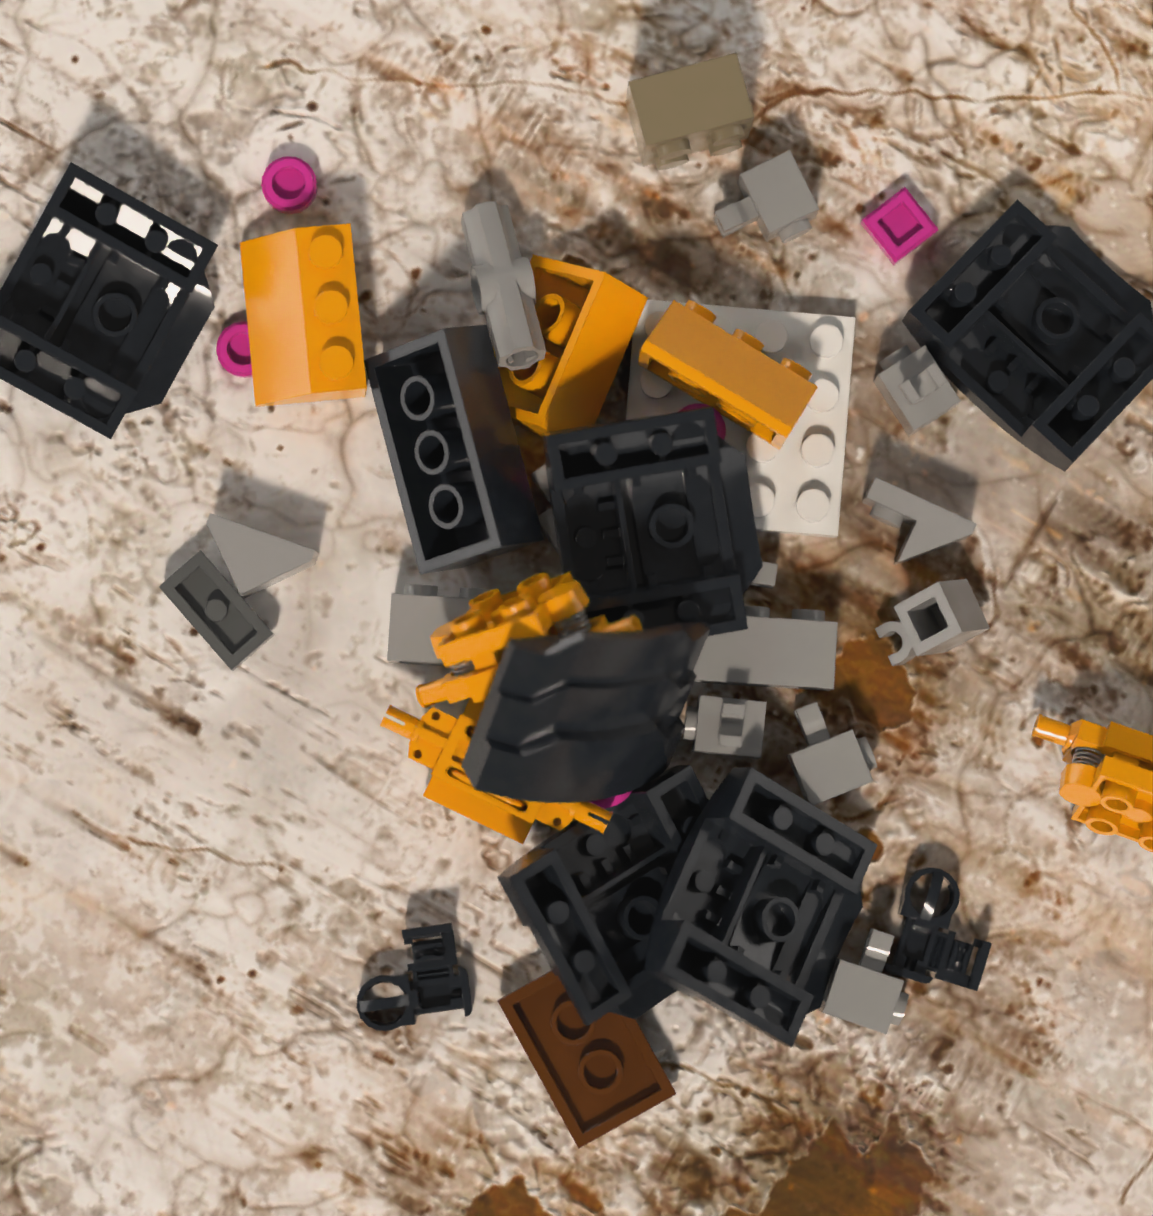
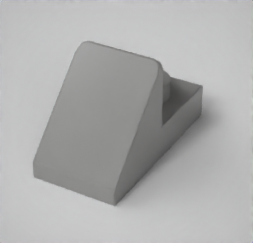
M877 477L870 483L862 500V503L873 507L869 515L874 519L895 528H900L902 522L911 525L894 565L966 539L973 534L977 525L968 519Z

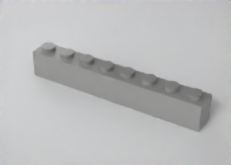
M405 584L404 594L392 593L387 661L389 663L444 666L442 659L436 658L430 636L440 626L465 614L470 609L468 602L490 589L460 588L459 597L437 596V586ZM745 606L748 629L707 636L693 669L697 676L695 679L697 683L831 691L834 689L838 622L825 621V611L792 609V619L770 618V608Z

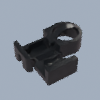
M926 867L916 870L907 878L903 886L902 901L898 911L899 915L906 918L892 964L885 963L884 969L889 973L925 984L930 983L933 977L925 975L926 970L936 972L934 977L936 979L978 991L992 943L974 938L973 943L969 944L956 940V932L949 930L948 934L938 931L939 927L949 928L952 915L959 904V888L957 882L949 873L942 869ZM932 873L929 891L920 914L912 906L910 899L911 888L914 882L922 875ZM943 879H945L949 884V902L946 908L940 912V915L932 917ZM977 947L978 950L970 976L965 975L973 948Z
M452 922L403 929L404 945H412L414 963L407 964L408 971L413 972L414 981L410 982L409 973L395 976L379 975L367 981L361 987L357 996L356 1008L360 1018L367 1026L377 1031H390L401 1026L416 1024L415 1015L464 1008L465 1017L469 1016L473 1010L468 971L466 968L458 966L459 975H454L453 965L458 964ZM441 936L438 939L413 942L416 939ZM382 982L399 986L404 992V995L364 1001L367 989L370 990L374 985ZM406 1006L403 1015L388 1023L371 1019L366 1014L369 1011Z

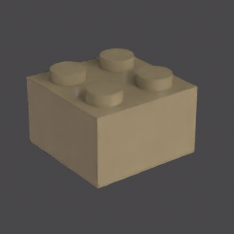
M737 52L628 81L626 107L643 167L656 163L657 170L671 169L689 162L688 154L709 149L711 156L730 153L742 147L741 140L749 138L754 113Z

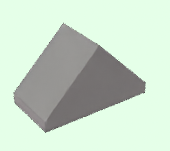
M211 513L206 523L239 594L244 598L314 566L319 555L314 549Z

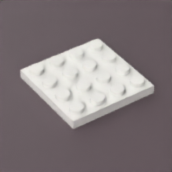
M647 300L637 327L633 332L626 420L674 413L687 405L701 403L638 365L640 349L671 305V301ZM678 302L683 306L686 305V303ZM700 304L716 315L717 318L713 324L731 335L735 329H740L750 334L764 345L761 353L779 364L783 358H788L811 372L812 376L809 382L818 387L780 450L722 416L726 426L725 441L746 456L756 531L837 538L856 317Z

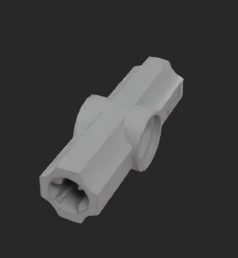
M496 201L478 203L471 210L462 213L461 219L462 231L464 232L466 247L472 263L470 276L476 309L480 315L485 314L498 367H506L511 371L530 368L534 363L545 359L546 353L545 341L542 337L540 322L535 310L536 287L532 267L528 257H521L508 205H500Z

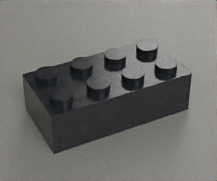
M487 325L443 328L365 359V368L420 575L464 568L543 541L541 526Z

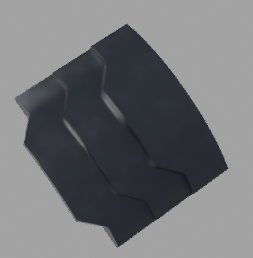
M71 162L0 289V379L111 439L125 414L162 403L201 330L215 308L204 270L216 251L218 244Z
M1018 199L912 306L902 320L920 347L924 345L927 347L941 371L971 402L1022 445L1064 472L1153 379V313L1151 301L1105 264L1070 227L1045 225Z
M712 406L542 433L548 487L562 574L570 572L573 580L578 581L590 600L585 606L583 613L587 614V619L605 615L608 623L628 618L631 615H636L641 622L643 630L654 629L659 625H670L677 622L681 624L706 621L711 628L708 636L748 629L743 594L751 585L763 564L752 507L746 456L718 436L714 408ZM582 617L576 618V619L572 620L571 622L573 623V622H575V621L581 619Z
M706 621L681 624L677 622L670 625H659L654 629L634 632L578 631L562 639L560 634L509 639L461 764L473 787L476 790L517 800L544 803H575L622 795L654 780L668 768L685 729V725L679 717L697 677L693 669L711 628Z
M676 765L664 771L651 782L633 790L629 797L620 804L605 808L613 812L610 821L589 812V816L607 824L603 834L575 820L523 855L497 877L522 925L529 926L554 975L558 976L584 1025H590L608 1012L630 1019H637L677 991V989L645 972V959L653 919L670 871L690 830L709 801L691 765Z
M751 767L733 768L700 813L670 871L649 935L645 972L685 995L697 997L735 1020L750 1025L784 1046L793 1047L806 1014L821 1007L837 957L849 931L863 908L860 886L877 848V844Z

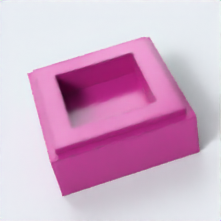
M906 187L902 188L860 222L893 266L939 230Z

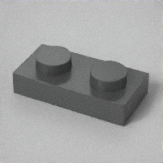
M201 550L159 586L232 671L238 668L275 635Z

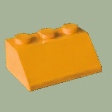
M351 223L293 228L240 242L255 407L365 397L367 385Z
M533 254L530 264L536 287L535 310L540 322L542 337L545 341V359L534 363L530 368L511 371L506 367L498 368L513 425L542 436V433L596 423L648 297L606 272Z
M673 300L640 349L638 365L702 404L712 406L722 416L780 450L818 388L809 382L812 376L811 372L788 358H783L779 364L761 353L764 345L740 329H735L731 335L713 324L717 318L716 315L702 305L688 300L686 305L683 306Z

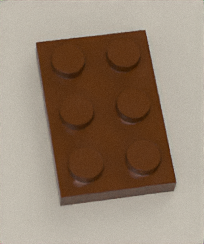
M552 970L497 1000L578 1148L585 1146L676 1095L672 1084L636 1019L608 1012L590 1025H584L558 976L554 975Z

